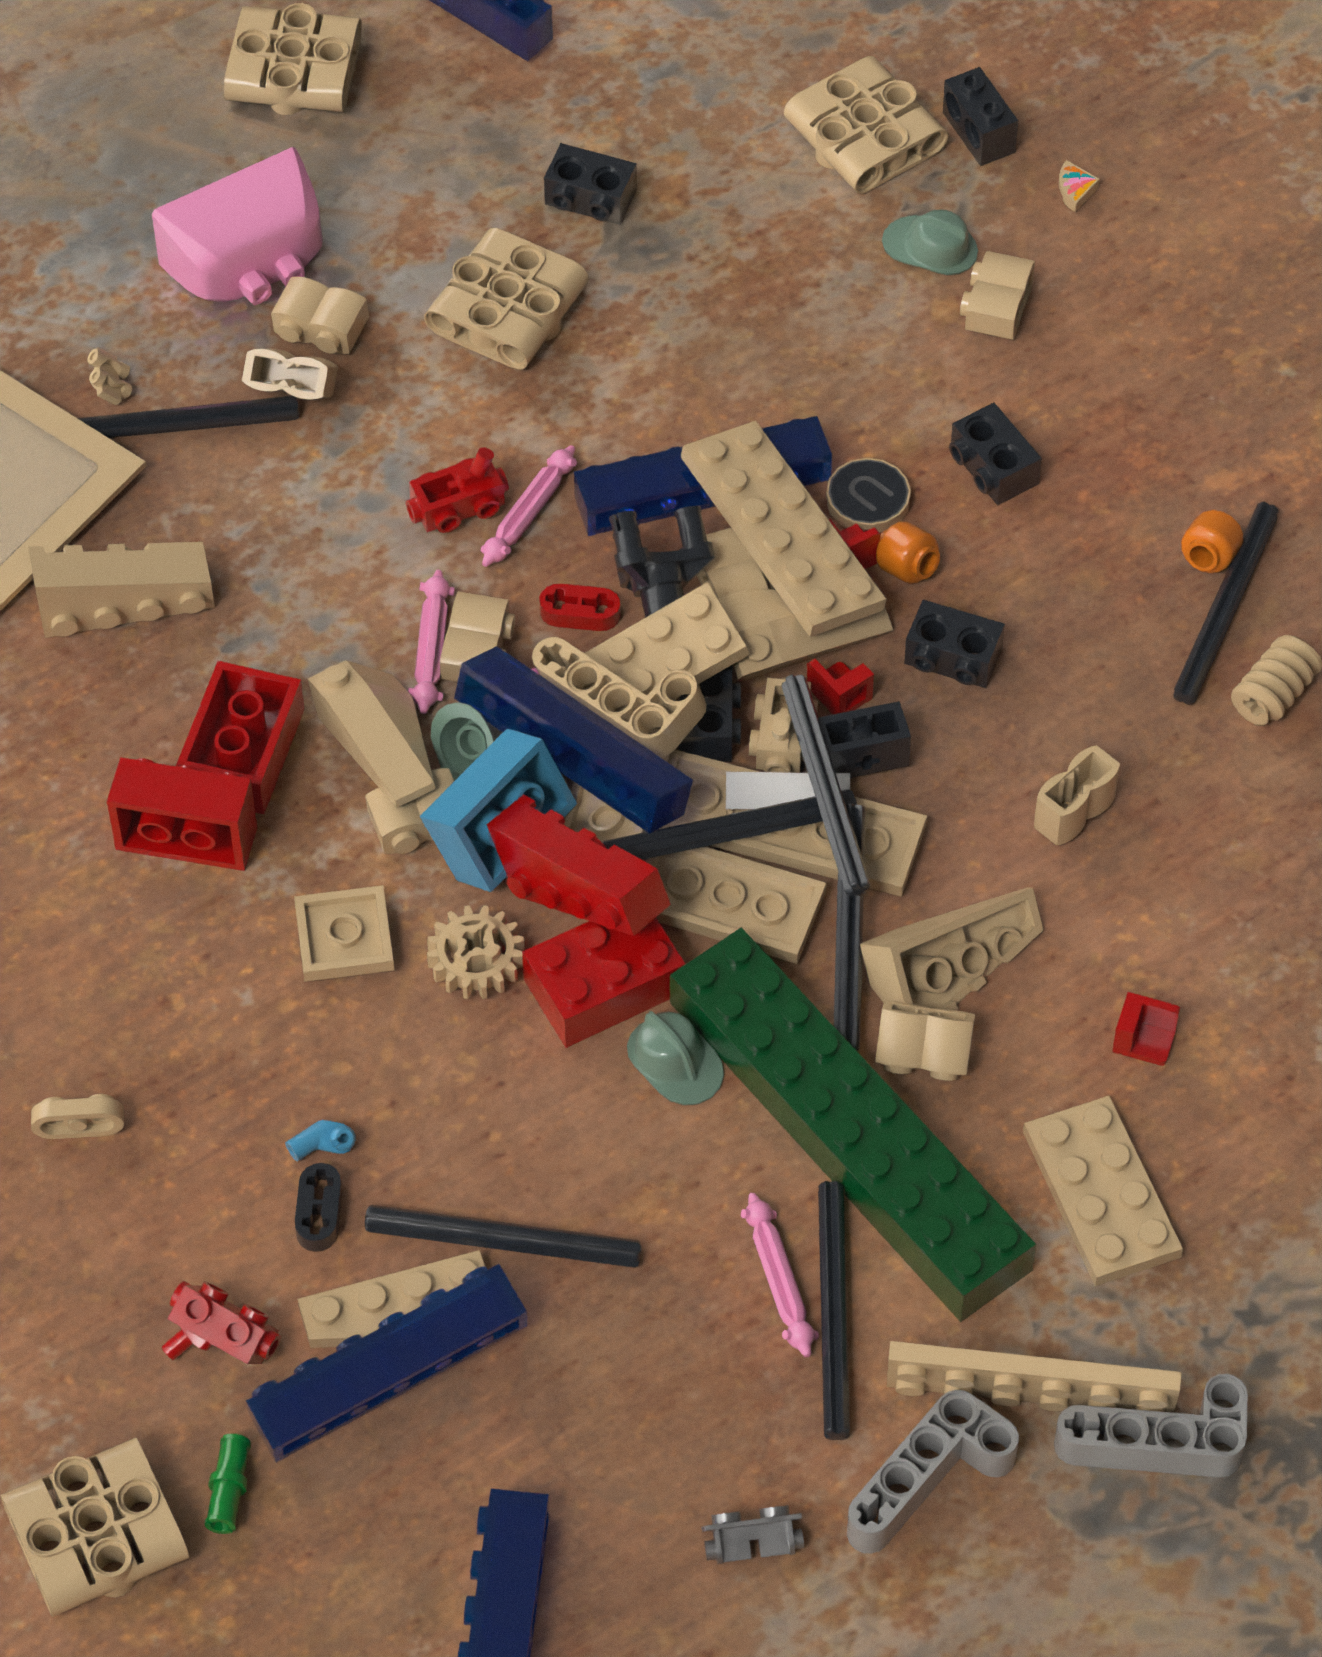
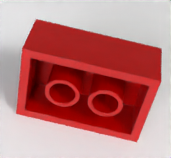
M217 661L176 766L189 765L198 770L221 774L232 772L242 777L251 778L255 813L265 814L305 710L301 679Z
M120 757L107 798V807L116 850L245 871L257 831L251 778L242 777L232 772L221 774L198 770L189 765L178 767L159 764L146 758L129 759Z
M657 918L653 919L634 936L587 921L522 951L524 981L565 1048L670 1000V974L685 965V962Z

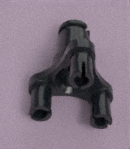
M688 506L674 511L682 548L676 551L648 552V548L642 545L636 511H624L609 517L613 529L612 536L617 549L614 559L620 587L633 591L635 597H641L645 618L684 596L683 588L716 558L713 543L707 541L701 516V506Z

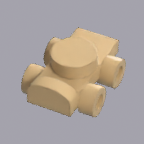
M99 347L93 349L87 359L88 363L94 366V370L89 376V381L97 390L98 397L118 405L122 399L128 398L132 391V385L123 381L129 375L130 366L119 362L117 356Z

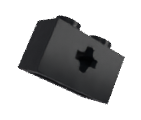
M900 701L819 717L836 773H850V778L909 766L911 734Z

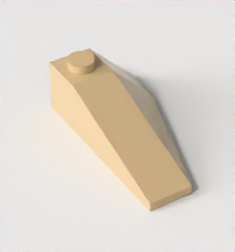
M744 589L717 598L750 652V655L732 664V683H740L893 631L885 606L883 611L809 637L776 589Z
M345 660L308 678L320 721L396 808L436 789L413 697L392 674Z
M1027 887L894 929L861 943L860 948L870 986L883 1003L901 1002L928 1008L958 1010L957 1004L971 991H978L987 983L985 978L1001 963L1010 962L1043 931V926L1034 890Z

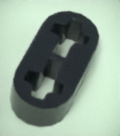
M312 1164L306 1167L299 1179L295 1212L296 1236L303 1248L313 1252L324 1251L330 1248L336 1242L338 1236L342 1187L340 1174L330 1164ZM319 1180L327 1181V1186H325L323 1191V1200H317L315 1197L314 1187L317 1186ZM314 1215H321L323 1227L320 1228L319 1234H310L309 1228L313 1226Z

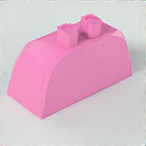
M294 147L154 209L152 213L159 265L185 289L202 299L213 302L233 301L244 296L255 306L267 301L272 295L270 284L281 280L286 287L291 277L305 278L304 268L319 252L323 243L319 207L314 188L303 161Z

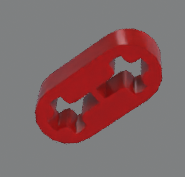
M560 583L547 586L539 596L540 616L550 626L607 631L614 628L620 620V599L611 589ZM556 601L564 602L561 609H553ZM599 606H607L604 613H596Z

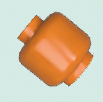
M1218 510L1204 511L1196 516L1183 535L1181 550L1184 558L1194 568L1210 574L1219 573L1229 567L1243 544V532L1239 523L1227 513Z
M907 521L897 522L881 533L880 542L876 550L877 563L883 571L907 584L918 583L923 579L929 578L936 571L940 561L939 545L936 538L925 530Z

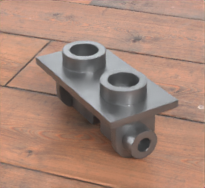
M788 1505L759 1509L761 1519L741 1521L740 1512L711 1515L712 1525L701 1527L702 1532L712 1531L713 1540L705 1541L707 1561L716 1560L717 1564H723V1562L752 1559L749 1540L756 1539L759 1542L760 1557L784 1554L793 1555L795 1554V1549L804 1548L802 1529L793 1530L792 1520L801 1519L802 1515L801 1513L790 1515Z

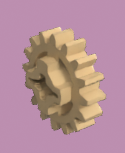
M468 905L464 908V916L458 917L454 912L450 911L447 913V925L440 922L434 924L435 936H428L427 939L428 968H433L435 982L445 980L448 993L455 991L459 987L463 990V998L468 999L472 990H478L482 999H485L488 995V989L494 987L499 993L504 992V979L511 982L517 981V968H523L522 951L525 950L524 937L518 936V924L516 922L506 924L505 912L500 911L492 917L489 916L488 906L484 905L479 914H473L471 907ZM499 941L502 942L506 949L505 955L501 953V946L497 945ZM447 949L451 951V957L454 959L453 963L446 956Z

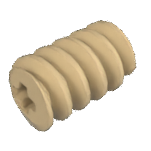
M1284 635L1278 637L1273 641L1270 648L1262 654L1261 659L1252 666L1251 671L1242 678L1241 683L1232 690L1231 699L1233 705L1247 721L1257 726L1266 725L1268 720H1279L1284 716L1285 709L1294 704V697L1300 696L1303 693L1304 686L1309 685L1313 681V675L1318 674L1322 670L1321 657L1311 646L1295 636Z

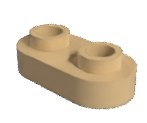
M95 1094L89 1098L79 1099L49 1097L36 1104L31 1110L32 1132L46 1139L109 1136L118 1133L124 1127V1106L107 1094Z

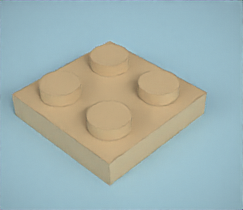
M383 885L294 896L304 982L394 971Z

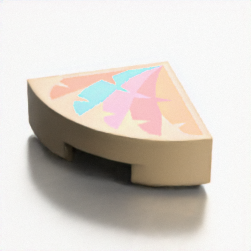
M1067 160L1060 170L1059 189L1063 196L1064 204L1076 212L1099 188L1100 179Z

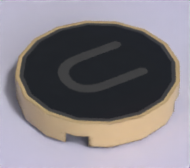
M873 458L851 460L838 467L829 478L826 491L829 513L838 524L848 528L857 523L863 532L874 527L879 532H883L895 523L901 522L908 513L911 495L907 477L898 467L884 460Z

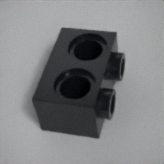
M981 67L946 79L944 83L942 113L980 167L1016 153L1019 120Z
M560 143L544 176L545 205L621 225L637 191V163Z
M995 402L952 423L949 450L957 464L966 467L973 476L977 488L983 494L987 493L997 506L1039 485L1042 458Z
M923 599L906 637L904 664L913 666L922 672H933L953 678L961 684L987 688L1003 649L1005 624Z
M731 665L698 684L707 704L706 712L679 744V751L721 762H732V745H741V719H732V709H741V683H732ZM690 694L681 695L680 701L685 700Z

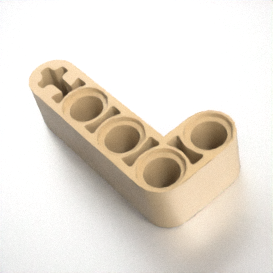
M549 637L543 639L533 650V663L544 684L551 691L649 757L662 758L672 753L706 712L707 704L695 677L685 670L669 672L648 695H645L561 638ZM564 665H565L566 668H567V671H566V672H565L564 669H563V666H564ZM595 683L591 688L582 690L587 684ZM690 694L685 700L676 701L681 695ZM628 705L623 711L615 712L618 707ZM661 727L658 732L647 734L651 729Z

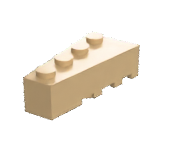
M203 542L148 543L144 550H132L129 547H125V544H108L106 551L83 552L82 545H64V552L44 553L43 546H28L45 638L69 636L76 632L98 628L109 629L126 623L153 621L160 617L182 613L192 614L201 610L215 608Z

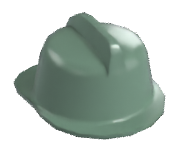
M943 209L932 210L921 216L901 217L889 224L884 230L882 237L884 250L891 258L944 275H955L969 270L976 262L978 254L976 241L968 232L965 222L952 211Z
M461 702L447 704L436 713L431 725V740L440 768H449L454 781L501 735L500 729L491 718L480 713L471 705Z
M652 1011L647 1013L644 1022L639 1024L631 1033L627 1043L628 1058L634 1067L662 1096L671 1102L681 1105H697L711 1099L720 1089L724 1077L722 1061L716 1051L699 1034L690 1020L681 1014L669 1011L657 1014Z

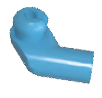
M320 1120L286 1141L285 1145L293 1159L298 1162L315 1150L336 1154L349 1152L355 1144L356 1135L345 1124Z

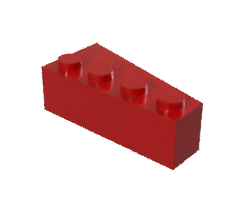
M524 794L486 824L508 877L507 885L511 892L520 899H526L544 905L549 909H555L632 936L636 935L671 905L656 867L616 845L607 849L597 838V835L586 828L581 829L578 833L563 825L565 823L564 816L553 810H549L546 814L534 809L536 807L535 800Z

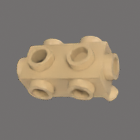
M767 677L765 695L757 694L754 720H761L760 730H751L749 756H756V769L764 770V772L800 773L801 762H805L781 687L786 678ZM807 682L811 692V682ZM813 700L817 712L818 700Z

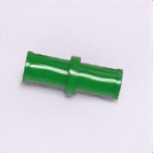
M230 1433L223 1435V1438L221 1437L216 1471L211 1473L208 1487L212 1492L207 1518L204 1523L205 1527L214 1533L230 1534L236 1529L240 1496L245 1494L248 1485L244 1474L249 1449L251 1448V1441L243 1435Z

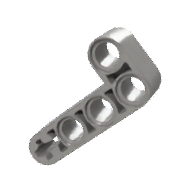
M1218 1374L1210 1378L1205 1386L1200 1415L1086 1405L1070 1406L1064 1409L1058 1418L1054 1440L1055 1452L1062 1461L1075 1466L1228 1477L1234 1474L1240 1467L1247 1438L1248 1394L1246 1386L1242 1380L1230 1374ZM1219 1399L1227 1400L1233 1404V1407L1222 1408L1216 1405L1214 1401ZM1074 1433L1081 1434V1438L1073 1437ZM1099 1434H1104L1103 1441L1098 1440ZM1118 1435H1128L1135 1439L1136 1442L1125 1444L1118 1441L1115 1437ZM1176 1439L1182 1442L1184 1446L1173 1448L1165 1444L1164 1440ZM1224 1443L1230 1446L1232 1450L1229 1452L1218 1451L1212 1444Z
M953 1390L945 1393L851 1502L847 1524V1538L851 1546L857 1551L869 1554L882 1550L960 1458L988 1477H1001L1008 1474L1016 1463L1019 1440L1016 1427L1008 1419L964 1390ZM954 1415L961 1416L967 1422L964 1424H953L947 1418ZM990 1443H999L1006 1448V1450L1001 1452H993L987 1449L986 1445ZM927 1449L936 1452L939 1456L926 1459L921 1457L918 1452ZM893 1484H902L910 1490L901 1494L890 1491L888 1487ZM878 1508H879L880 1510H879V1514H878V1524H877V1523L873 1522V1520L877 1517V1512H878Z

